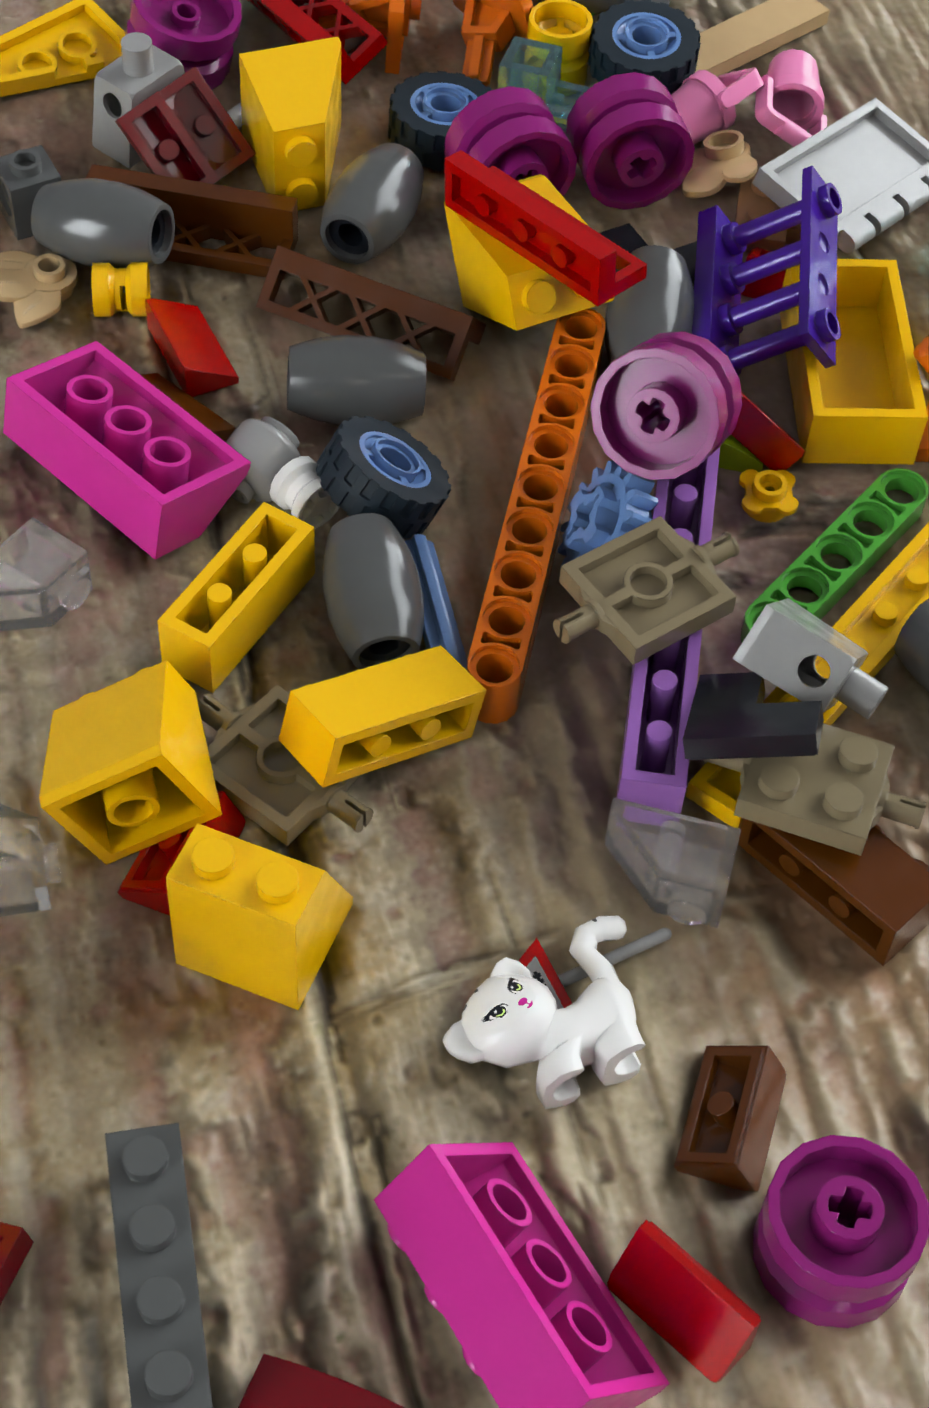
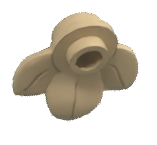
M721 130L708 135L704 139V148L695 149L692 167L682 182L683 195L691 199L705 198L719 192L727 182L744 183L755 175L758 169L757 160L751 157L750 145L744 141V136L741 132Z
M6 251L0 253V302H13L15 319L20 328L34 326L60 311L62 301L72 295L78 281L77 267L73 261L52 253L40 256L25 251Z

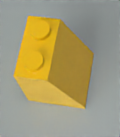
M339 37L239 54L242 135L256 153L251 158L266 193L298 198V210L324 206L328 195L341 130V41Z
M538 174L518 180L587 225L545 175ZM444 202L463 307L518 331L596 306L447 207ZM614 297L606 301L605 303L613 301Z
M167 660L152 667L143 668L134 675L96 692L87 693L78 700L53 710L39 794L41 808L104 864L113 863L195 827L197 823L203 824L222 815L196 692Z
M198 823L166 876L176 964L299 1010L353 905V896L325 870Z

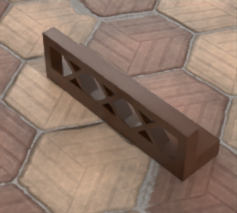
M96 164L91 165L86 178L121 182L142 189L167 203L172 208L175 218L176 236H174L173 245L166 261L266 277L273 259L256 257L250 252L261 247L276 249L277 246L294 251L298 241V198ZM208 239L223 240L227 245L217 249L201 247L199 243Z
M281 246L276 248L256 307L331 336L361 335L350 330L362 325L366 336L376 337L370 320L390 312L399 316L406 332L405 335L394 339V341L405 345L410 343L413 348L422 352L424 351L419 338L435 330L453 335L454 339L444 365L426 358L427 372L454 381L468 343L472 342L479 345L486 327L485 323L473 316ZM284 274L301 279L309 298L289 308L275 303ZM314 285L325 288V290L317 293ZM338 294L350 297L357 316L339 325L331 324L322 306V302ZM362 302L374 307L365 311ZM313 307L317 318L302 312ZM410 320L423 324V326L414 330Z

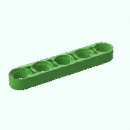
M904 468L889 469L881 474L748 607L741 628V642L746 638L766 604L783 599H791L821 620L920 518L928 496V485L925 479L918 473ZM902 490L909 493L915 501L906 504L898 503L890 499L886 492ZM862 521L877 524L883 533L876 536L865 535L858 531L854 524ZM827 554H839L849 560L851 566L844 569L833 568L823 562L821 557ZM795 587H805L812 590L817 595L818 600L810 603L799 602L789 595L788 590Z

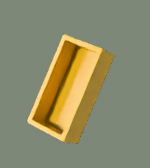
M837 259L836 316L840 324L841 336L840 339L836 340V365L825 369L806 345L786 352L799 444L805 449V453L801 457L802 463L914 465L928 414L917 360L913 353L914 345L897 261L885 259ZM800 264L786 269L783 287L800 281ZM799 306L780 312L782 330L799 324Z

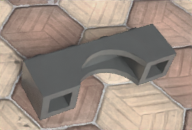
M179 1123L105 1133L131 1408H213Z

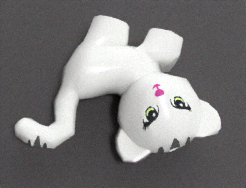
M598 916L575 928L569 952L589 976L592 983L573 1004L566 1008L557 1009L556 999L549 988L534 979L529 969L521 962L507 957L497 962L490 978H487L474 991L462 1011V1019L454 1023L445 1033L442 1041L446 1050L453 1057L470 1064L484 1061L504 1068L539 1060L536 1095L545 1109L562 1107L574 1102L580 1096V1087L576 1077L584 1071L585 1066L590 1064L597 1077L605 1086L618 1084L634 1077L639 1073L641 1066L635 1051L641 1050L646 1044L636 1024L637 1018L633 998L630 991L619 981L613 965L597 951V943L619 940L624 937L627 931L625 921L619 916Z

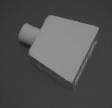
M140 32L125 35L121 39L122 56L98 71L94 78L93 147L129 169L142 159L115 121L148 97L185 74L184 66L177 58L152 45L150 36Z
M789 598L766 604L732 658L802 702L822 701L823 712L840 701L868 720L889 689V687L859 669L869 654L865 649ZM817 656L824 658L830 666L828 679L822 677L816 670L815 660Z

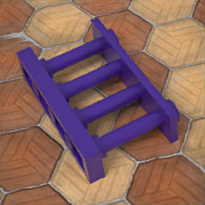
M813 166L802 169V200L741 225L737 222H731L718 205L700 211L698 214L694 283L695 310L692 334L710 340L729 357L738 376L741 374L742 368L805 345L825 369L836 365V340L840 339L841 336L840 324L836 316L838 215L842 213V202L836 187L832 183L826 184ZM801 224V240L742 263L743 252L746 251L747 245ZM800 264L799 282L741 304V293L745 290V285ZM799 306V324L739 346V334L742 333L743 326Z

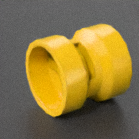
M109 262L92 263L91 285L94 317H112L118 311H128L133 317H147L145 300L151 298L148 262H131L126 268H115Z

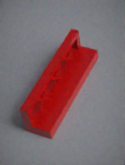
M247 0L297 44L339 37L341 41V82L345 85L388 44L382 33L342 0H309L308 5L300 7L296 6L292 0ZM337 14L335 27L324 29L318 24L319 17ZM365 36L367 39L349 56L344 50L345 40Z
M462 150L444 158L445 205L596 306L605 303L646 278L647 264L494 165L487 167Z

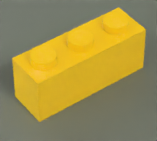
M263 502L157 620L162 662L167 660L183 678L214 693L315 574L314 526Z
M440 645L291 690L278 740L319 785L324 788L471 738L487 690Z

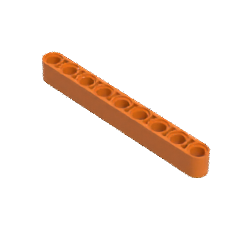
M591 308L557 318L469 651L467 671L487 690L477 719L484 723L498 724L509 720L515 715L520 704L561 534L560 528L564 521L591 410L590 405L601 368L606 321L599 312Z

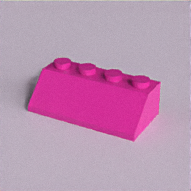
M98 341L6 379L3 433L155 560L199 538L246 477L250 469L251 462Z
M513 1142L429 1144L374 1199V1202L388 1223L387 1229L391 1239L407 1254L425 1284L424 1290L429 1302L445 1317L462 1345V1353L467 1365L476 1375L482 1378L499 1408H635L660 1393L670 1384Z

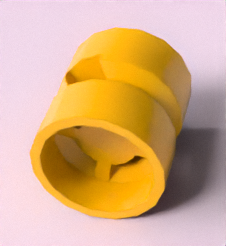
M546 0L539 2L531 9L528 20V47L526 50L524 74L526 81L532 88L550 95H567L578 91L584 86L588 73V49L591 44L593 26L592 15L585 6L572 0Z

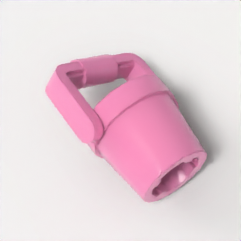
M786 50L774 56L769 64L768 73L761 77L764 85L756 90L755 117L761 125L795 147L827 127V116L823 114L824 94L820 86L816 60L809 53L802 50Z
M756 67L719 76L707 70H698L682 82V86L671 94V97L695 145L704 140L708 135L726 130L732 126L736 119L735 105L762 87L764 83Z

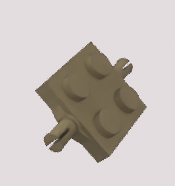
M659 516L561 565L559 583L576 600L580 608L553 621L557 637L561 638L562 636L561 642L568 644L571 640L592 629H596L607 635L633 665L734 611L737 596L717 576L714 566L739 554L738 542L735 537L731 538L730 532H724L701 546L695 545L693 542L678 535Z
M275 685L257 703L240 709L238 712H233L209 693L203 695V701L202 699L198 700L202 721L218 731L213 742L208 746L217 791H224L242 814L283 844L288 846L314 820L327 813H332L357 833L363 830V826L366 827L373 817V810L347 793L348 788L362 775L322 788L278 740L289 692L279 685Z
M824 723L819 751L815 756L704 760L705 763L709 762L741 772V791L737 799L734 816L862 856L869 831L879 822L880 816L919 829L927 802L917 801L889 792L890 784L887 771L895 745Z

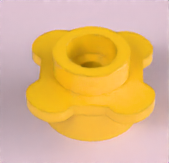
M747 469L743 471L739 477V484L745 489V495L741 503L743 510L754 520L764 523L777 522L785 516L794 514L799 505L798 500L793 497L792 488L796 482L794 475L786 470H763L758 472L754 469Z

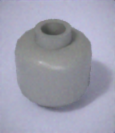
M264 416L261 420L246 419L237 426L227 439L226 443L251 462L248 474L231 497L243 504H248L251 499L258 502H273L269 492L275 475L289 461L301 456L297 449L300 445L297 436L283 423Z

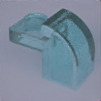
M514 36L499 64L498 89L513 86L531 90L543 99L552 113L556 124L566 132L567 117L576 100L590 87L560 80L562 46Z

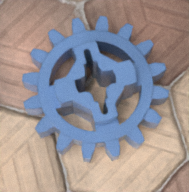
M612 460L607 462L605 470L598 467L593 469L591 484L581 482L579 491L574 495L567 507L571 516L570 520L562 524L560 531L564 533L562 535L563 542L558 547V553L566 556L561 565L653 520L651 519V510L658 504V498L650 495L655 485L654 480H648L628 473Z

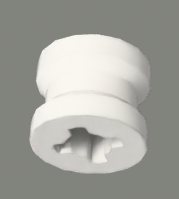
M299 456L285 464L275 475L269 494L271 500L284 510L290 509L292 516L314 526V529L329 521L338 511L339 507L331 500V496L327 491H324L320 484L321 479L316 473V468L319 464L309 456Z

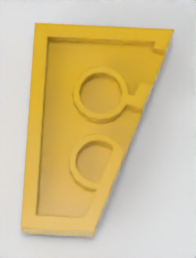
M73 0L1 35L0 97L94 79L98 71L122 56L121 39L125 36V31L93 0Z

